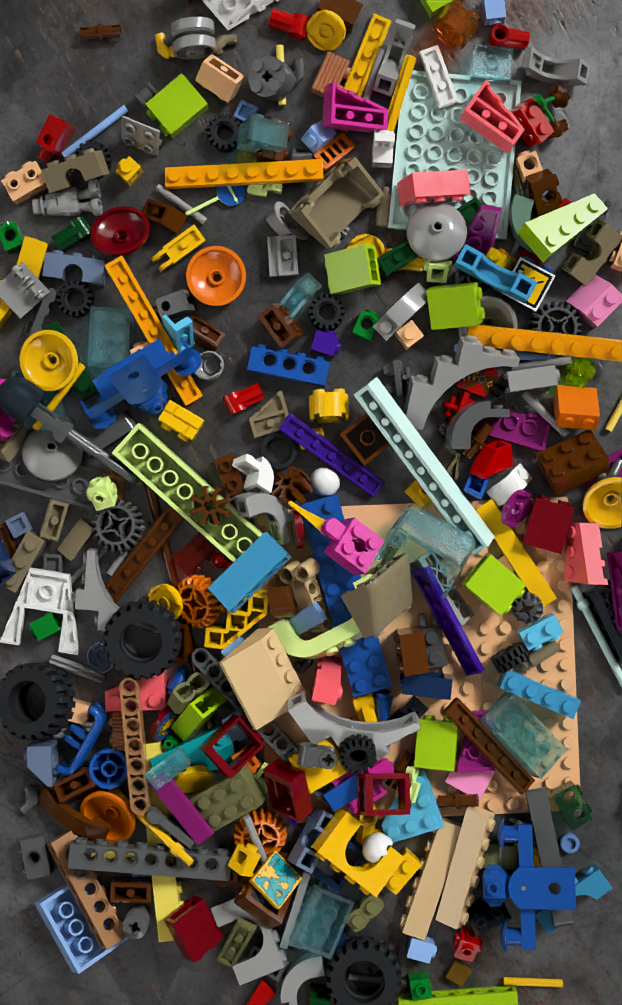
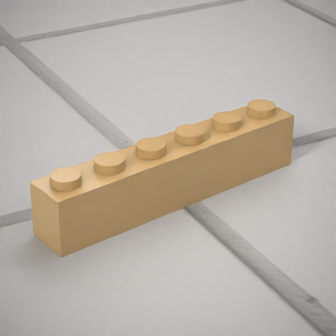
M470 806L466 809L435 919L456 930L466 925L468 921V908L474 901L473 890L479 883V869H482L485 858H483V855L490 844L488 837L495 826V813L476 806Z
M442 817L444 827L431 831L433 832L432 838L426 842L425 851L427 852L425 858L420 860L422 866L419 868L418 877L415 876L412 888L414 890L412 896L408 895L405 905L407 907L406 913H402L399 921L402 933L424 941L448 875L462 827L461 823Z

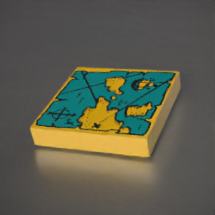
M275 850L270 853L249 882L275 909H280L302 880V877Z

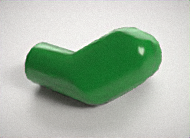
M168 734L164 740V747L171 749L183 741L178 735Z

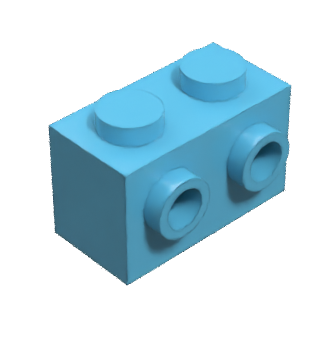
M551 612L540 617L534 623L531 622L515 630L528 651L540 649L543 646L542 643L548 640L553 642L559 639V634L564 632L555 614Z

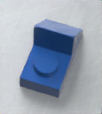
M469 473L468 478L462 485V490L481 499L490 477L480 479Z

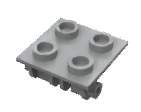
M122 116L121 142L141 149L148 154L158 156L159 146L161 147L163 139L160 138V130Z
M23 262L18 266L15 265L11 269L12 272L0 282V297L20 319L50 293Z

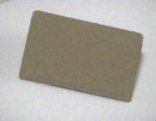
M12 423L13 434L6 440L0 441V458L2 460L10 462L23 446L30 434L25 424Z
M54 499L49 500L39 534L40 538L58 542L69 506L68 503Z
M79 518L57 550L68 560L74 561L94 532L91 529L94 527L82 518Z

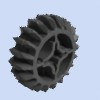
M552 301L551 308L545 303L543 305L544 310L540 307L537 309L538 314L532 315L536 321H531L529 325L535 327L530 330L541 331V323L544 319L547 332H551L556 324L562 322L558 331L561 334H568L565 330V325L569 321L571 325L570 335H582L583 331L578 330V328L582 327L583 323H577L581 316L575 317L573 315L577 312L576 309L571 312L569 311L570 304L563 308L564 304L562 301L559 302L558 307L556 302ZM560 313L564 315V317L560 320H556L555 318L550 317L548 314Z
M120 499L119 503L116 500L115 506L99 510L100 514L94 513L97 521L92 520L91 523L96 525V527L91 530L97 532L93 538L95 540L100 539L98 545H104V549L107 551L111 548L113 553H116L117 549L123 553L124 546L127 550H131L130 543L136 546L138 543L135 539H142V536L138 534L139 531H145L144 528L139 527L145 521L138 520L142 517V513L137 512L138 507H132V503L129 501L125 504V501ZM115 511H126L129 517L120 519L115 514ZM108 517L109 524L106 527H104L105 521ZM117 522L121 523V525H119V530L115 529V527H117ZM132 524L131 532L127 535V528ZM116 533L122 541L112 542L108 539L107 535Z

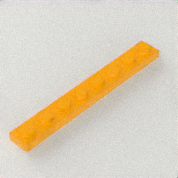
M323 159L165 168L166 189L324 181Z
M123 256L104 265L148 343L151 344L160 339L168 353L173 351L175 355L178 354ZM174 368L166 373L185 406L203 396L191 375H180Z
M486 325L467 327L466 336L472 335L477 337L483 347L491 346L498 349L622 362V340Z

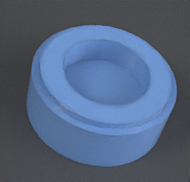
M567 832L559 838V846L565 853L571 854L578 850L580 842L575 834Z

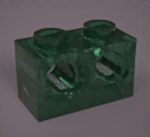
M570 780L550 791L571 831L593 820L590 815L593 811L587 801L583 802L581 796L584 794L578 784L575 785ZM566 792H573L569 800L564 799ZM575 810H582L579 817H573Z

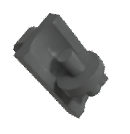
M395 360L392 364L383 366L385 377L395 376V383L386 384V390L390 395L405 397L404 380H406V388H408L410 376L417 377V375L410 373V367L404 368L405 375H403L402 361Z

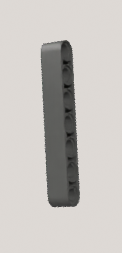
M541 787L527 790L525 794L541 867H562L546 789ZM553 882L549 885L551 893L556 894L561 889L558 883ZM550 910L554 928L574 925L572 910Z

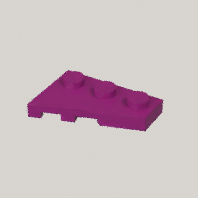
M480 206L467 228V237L464 245L466 244L480 251L485 256L491 247L494 248L502 212L501 207ZM461 250L451 259L457 260Z
M493 710L471 711L494 735ZM464 736L455 772L495 771V767Z

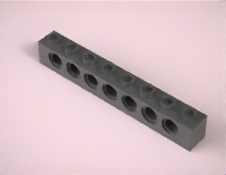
M76 837L71 839L68 868L229 881L231 868L228 866L232 855L227 849L222 848L210 851L206 847L188 849L187 846H184V851L196 860L195 864L187 866L179 857H175L176 861L169 864L165 859L168 856L174 855L165 844L160 843L156 844V846H148L146 842L128 844L127 841L117 840L116 843H112L106 839L87 841L85 837ZM92 849L96 855L87 857L84 852ZM113 851L116 856L113 859H108L105 853ZM127 853H134L136 858L129 861L125 858V855ZM149 854H153L156 857V860L153 862L146 861L145 857ZM213 859L216 861V864L208 867L205 865V862Z

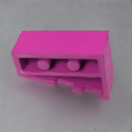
M335 82L324 86L323 127L374 133V130H387L388 109L355 95V92L351 90H345Z

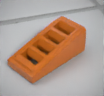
M342 132L313 155V159H323L322 155H325L330 161L327 163L323 159V169L327 173L356 147ZM341 139L348 146L347 149L339 143ZM336 144L342 153L339 154L333 146ZM329 149H330V150L333 152V154L336 156L334 159H333L332 156L327 152Z

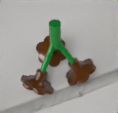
M565 84L552 85L551 92L546 99L540 94L534 96V101L538 104L543 114L547 115L550 120L549 123L554 130L548 137L549 139L562 136L569 128L566 119L557 121L546 107L547 103L551 101L554 108H565L568 106L571 93L567 91Z

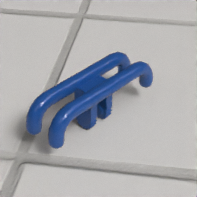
M96 702L94 706H89L88 712L94 717V723L89 732L75 723L70 725V731L74 732L84 741L71 734L64 736V740L78 749V752L72 763L63 761L61 765H57L55 768L57 773L70 775L84 764L108 719V712L105 711V706L100 702Z

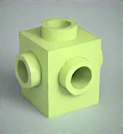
M424 259L423 271H426L427 282L446 283L448 273H451L452 261H449V259L444 261Z
M109 476L94 478L90 481L86 490L87 498L89 501H92L96 511L115 506L118 496L115 483L111 482Z

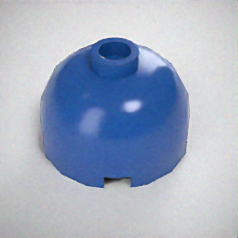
M113 748L97 751L89 762L90 778L94 780L96 785L104 789L118 787L127 778L126 757L122 752Z

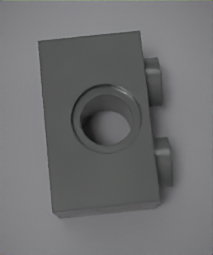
M47 832L23 836L20 843H18V851L23 856L24 861L22 862L23 874H26L27 880L50 876L54 871L52 856L46 845L49 842ZM36 852L40 859H33L31 853Z

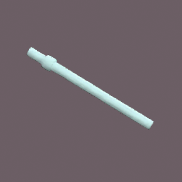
M574 585L570 589L577 600L576 605L579 610H582L622 688V670L589 608L590 604L587 598L583 597L578 585Z

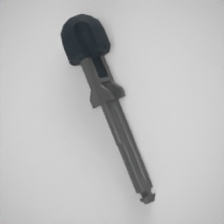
M12 377L6 379L0 385V407L13 419L22 423L31 415L51 429L54 439L59 443H62L67 438L130 483L133 482L135 486L140 487L143 485L144 481L127 466L74 430L73 427L76 422L69 416L59 417L39 403L44 395L43 390L30 380L22 377Z

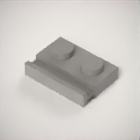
M294 235L267 237L270 277L298 276L296 237Z

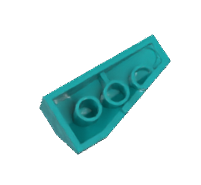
M219 724L150 758L149 761L155 775L165 769L170 776H173L177 772H184L189 766L195 765L206 766L208 770L218 769L199 747L222 725ZM227 732L213 748L227 764L233 762L231 755L235 751L233 742Z

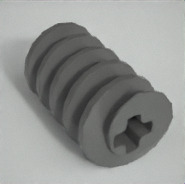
M134 904L126 913L122 928L125 935L130 939H140L147 932L151 914L144 904Z

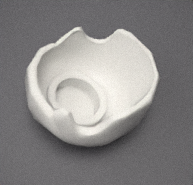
M330 467L318 468L309 477L312 481L309 484L313 488L312 493L319 497L331 496L340 487V477L337 471Z
M378 832L367 836L362 847L363 857L369 862H377L381 856L388 854L387 846L393 845L391 838Z

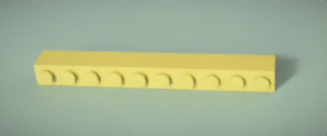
M163 740L145 741L149 780L156 776L149 759L167 750L164 747ZM150 786L151 801L149 807L155 805L156 808H159L171 817L173 815ZM146 827L148 846L164 844ZM171 833L167 834L174 841L173 835ZM149 854L150 862L156 860L153 854ZM168 856L165 861L172 864L176 861V858ZM151 875L159 942L174 941L163 919L184 903L180 899V893H183L182 881H178V877Z

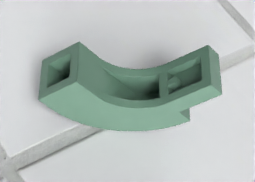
M515 194L509 207V227L517 243L528 252L535 254L517 233L526 222L531 220L534 200Z

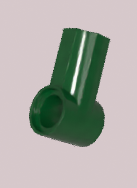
M84 216L73 219L68 224L69 226L51 236L59 251H64L75 243L83 242L91 237V227Z

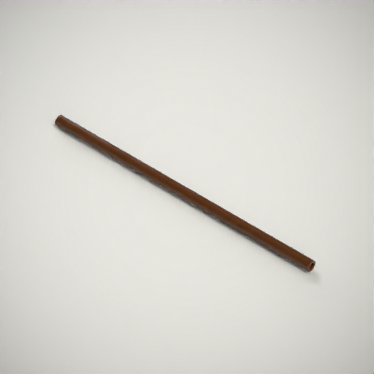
M144 482L152 518L155 523L162 514L157 493ZM167 539L160 549L169 584L177 589L179 579L169 540ZM181 614L180 617L178 618V619H179V622L187 623V620H181V619H182V614ZM191 630V657H192V653H193L194 649L196 648V646H195V642H194V638H193V634H192V630ZM196 653L195 658L199 661L198 654ZM191 658L190 666L192 674L196 672H201L192 662ZM213 716L205 723L206 729L216 726Z

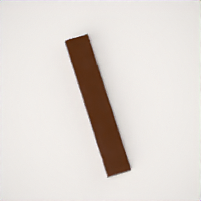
M170 505L106 583L105 588L115 604L183 521L184 518Z
M455 697L444 709L443 713L514 789L523 795L534 783L535 779L459 698Z

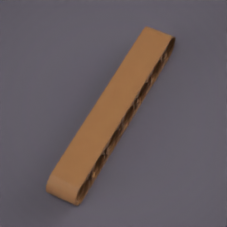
M129 675L123 678L119 687L131 810L137 815H142L147 812L151 797L148 783L149 775L140 680L134 679V676ZM132 681L135 688L128 689L125 686V682ZM127 701L135 702L137 707L134 709L129 708ZM136 721L138 728H131L128 722ZM133 740L138 741L140 747L134 748L130 742ZM138 760L142 766L139 768L135 767L132 761ZM140 780L143 782L144 786L137 787L134 784V781ZM143 800L146 805L138 806L136 801Z

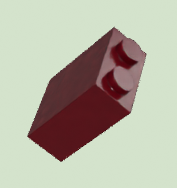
M539 495L538 498L533 497L532 506L528 513L520 542L562 554L574 508L569 507L570 503L565 501L551 502V498Z
M195 895L163 919L183 958L193 963L202 959L207 951L215 948L218 942L224 938L205 900Z

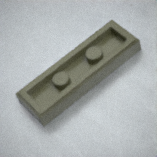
M239 917L220 949L216 960L233 968L232 966L237 963L254 934L257 925Z

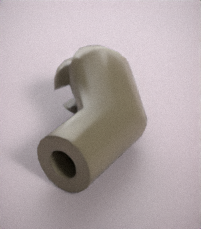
M237 34L220 35L216 39L217 51L214 55H222L223 48L226 45L238 44Z

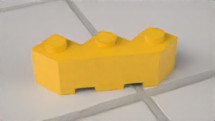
M258 590L248 599V608L240 607L235 613L227 610L226 625L213 624L207 626L204 647L225 649L270 612L267 590Z

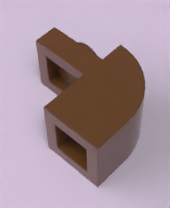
M291 585L267 589L270 610L275 619L296 616L295 608L298 605L295 598L293 599Z

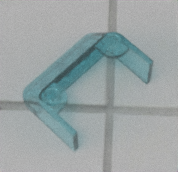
M409 505L402 511L388 532L375 559L379 561L386 555L390 546L400 548L406 544L408 538L443 557L440 571L445 577L451 579L442 595L443 598H446L453 590L475 549V539L421 507Z

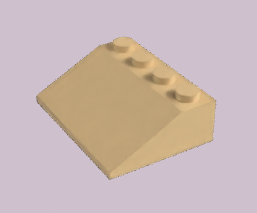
M259 628L255 630L219 662L254 730L261 728L287 712V700L304 691L274 628Z

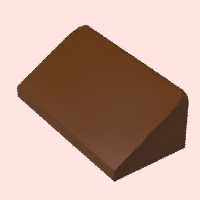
M192 313L189 318L193 322L194 343L207 351L216 352L226 333Z

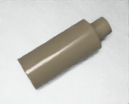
M382 187L384 195L380 198L381 202L377 205L375 227L388 228L391 203L389 187Z
M547 641L540 649L530 652V658L522 664L525 668L531 665L535 667L561 649L556 641Z

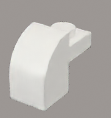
M374 130L371 167L391 168L395 142L394 131Z
M245 454L233 459L232 466L246 475L243 489L248 492L264 494L272 492L274 482L273 470L264 457L254 459L253 456Z
M520 463L506 476L493 484L486 493L499 507L514 492L524 489L533 478Z

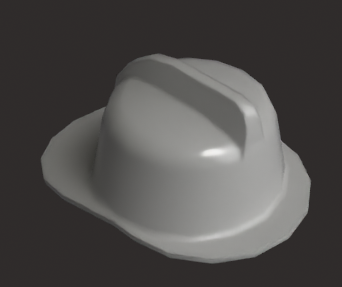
M276 202L274 211L266 219L267 223L280 236L293 234L298 239L306 240L309 237V233L289 215L288 211L290 209L284 203Z

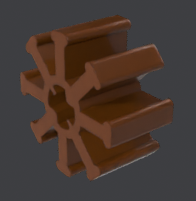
M289 466L286 476L281 471L276 473L280 481L273 482V492L270 493L291 510L293 508L288 505L289 501L295 503V500H298L303 505L306 499L302 494H312L313 488L309 485L312 481L301 468L296 470L294 466Z
M209 486L201 487L200 489L203 491L205 499L198 497L197 494L192 495L191 501L201 503L202 507L191 509V514L194 516L204 511L202 520L199 521L202 525L208 524L207 521L210 514L212 515L214 526L222 524L217 512L224 514L225 517L230 516L231 510L221 508V504L231 503V497L226 496V498L218 500L223 488L215 486V492L211 497L208 490ZM213 500L215 501L216 509L209 511L207 509L209 506L206 507V504Z

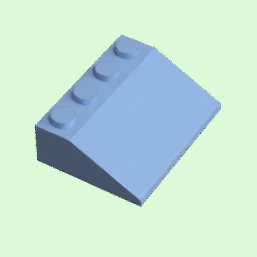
M67 883L34 903L67 964L74 973H81L128 940V937H126L108 950L101 949ZM88 883L85 886V892L89 894L92 887ZM99 901L94 904V910L98 912L101 908ZM108 918L103 923L105 929H108L110 926Z

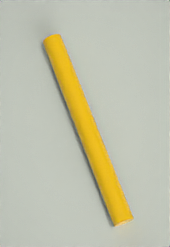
M78 363L77 372L73 380L64 388L59 389L47 406L49 410L53 412L86 368L83 364ZM37 420L32 428L39 432L44 424Z

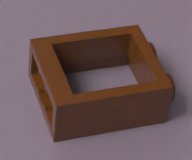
M256 865L253 871L254 874L260 868L261 865ZM242 876L243 880L236 890L234 903L269 929L281 925L293 892L280 909H275L271 905L269 910L251 897L254 886L249 881L252 877Z

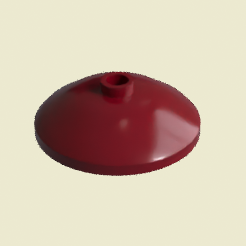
M127 206L112 208L104 212L95 220L91 228L93 245L98 251L108 256H124L135 252L143 246L150 234V224L146 215L136 208Z

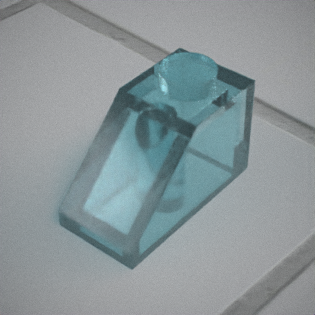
M307 273L294 284L279 304L285 305L288 308L289 316L293 319L316 295L322 285L310 273Z
M179 746L144 775L157 791L189 767L192 761L182 747Z

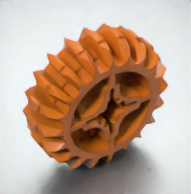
M198 574L184 578L178 584L176 590L179 592L183 602L181 620H187V624H191L193 628H205L218 621L219 615L223 613L221 608L224 605L208 589L212 584L211 578H205L204 575L198 576Z
M262 807L260 811L254 809L252 813L245 814L250 815L258 836L260 834L259 839L266 856L268 857V854L275 850L280 852L281 846H284L287 837L286 825L282 817H278L277 812L272 813L270 808L265 812ZM241 816L239 821L235 823L233 830L234 843L237 845L253 844L243 821V816Z

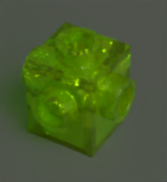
M574 357L572 364H567L565 368L568 371L566 382L584 389L588 381L592 380L595 375V360Z

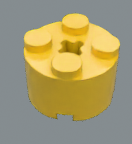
M323 389L313 390V394L309 396L310 422H313L314 419H317V423L340 422V418H344L345 421L349 420V399L345 389H334L333 392H325Z

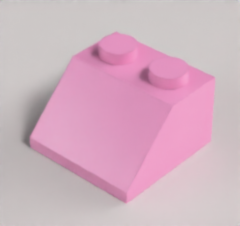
M595 274L594 279L587 286L582 284L565 302L570 304L573 310L576 309V313L594 329L622 303V294L611 283Z

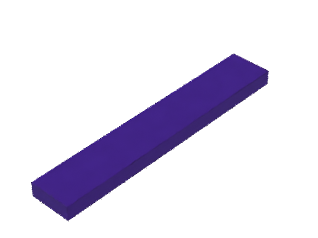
M291 413L286 416L278 429L371 497L374 498L385 483V481Z
M430 566L413 571V577L466 676L483 672L485 669Z

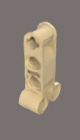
M308 558L302 563L294 560L279 571L281 581L291 585L299 611L317 601L327 617L325 621L314 626V629L307 630L310 635H316L321 632L325 633L332 629V621L315 576L320 572V565L313 558Z

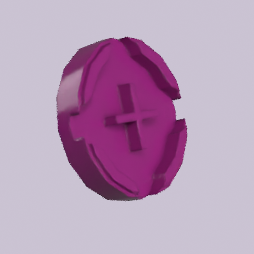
M520 489L508 498L501 513L503 524L513 528L519 525L517 523L519 520L523 521L527 517L532 506V500L530 499L532 496L529 492Z

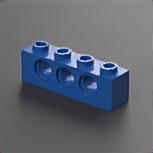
M257 344L256 347L252 346L247 367L249 372L325 387L330 362L326 361L327 358L315 356V359L308 358L307 354L296 352L295 355L288 354V350L276 348V351L268 349L269 346ZM267 356L275 358V363L272 366H267L264 363V359ZM292 360L295 366L293 369L287 370L283 366L284 362ZM305 364L313 365L314 371L311 374L304 373L303 366Z

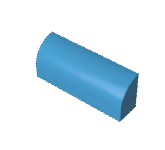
M265 531L208 589L229 612L235 613L291 556Z

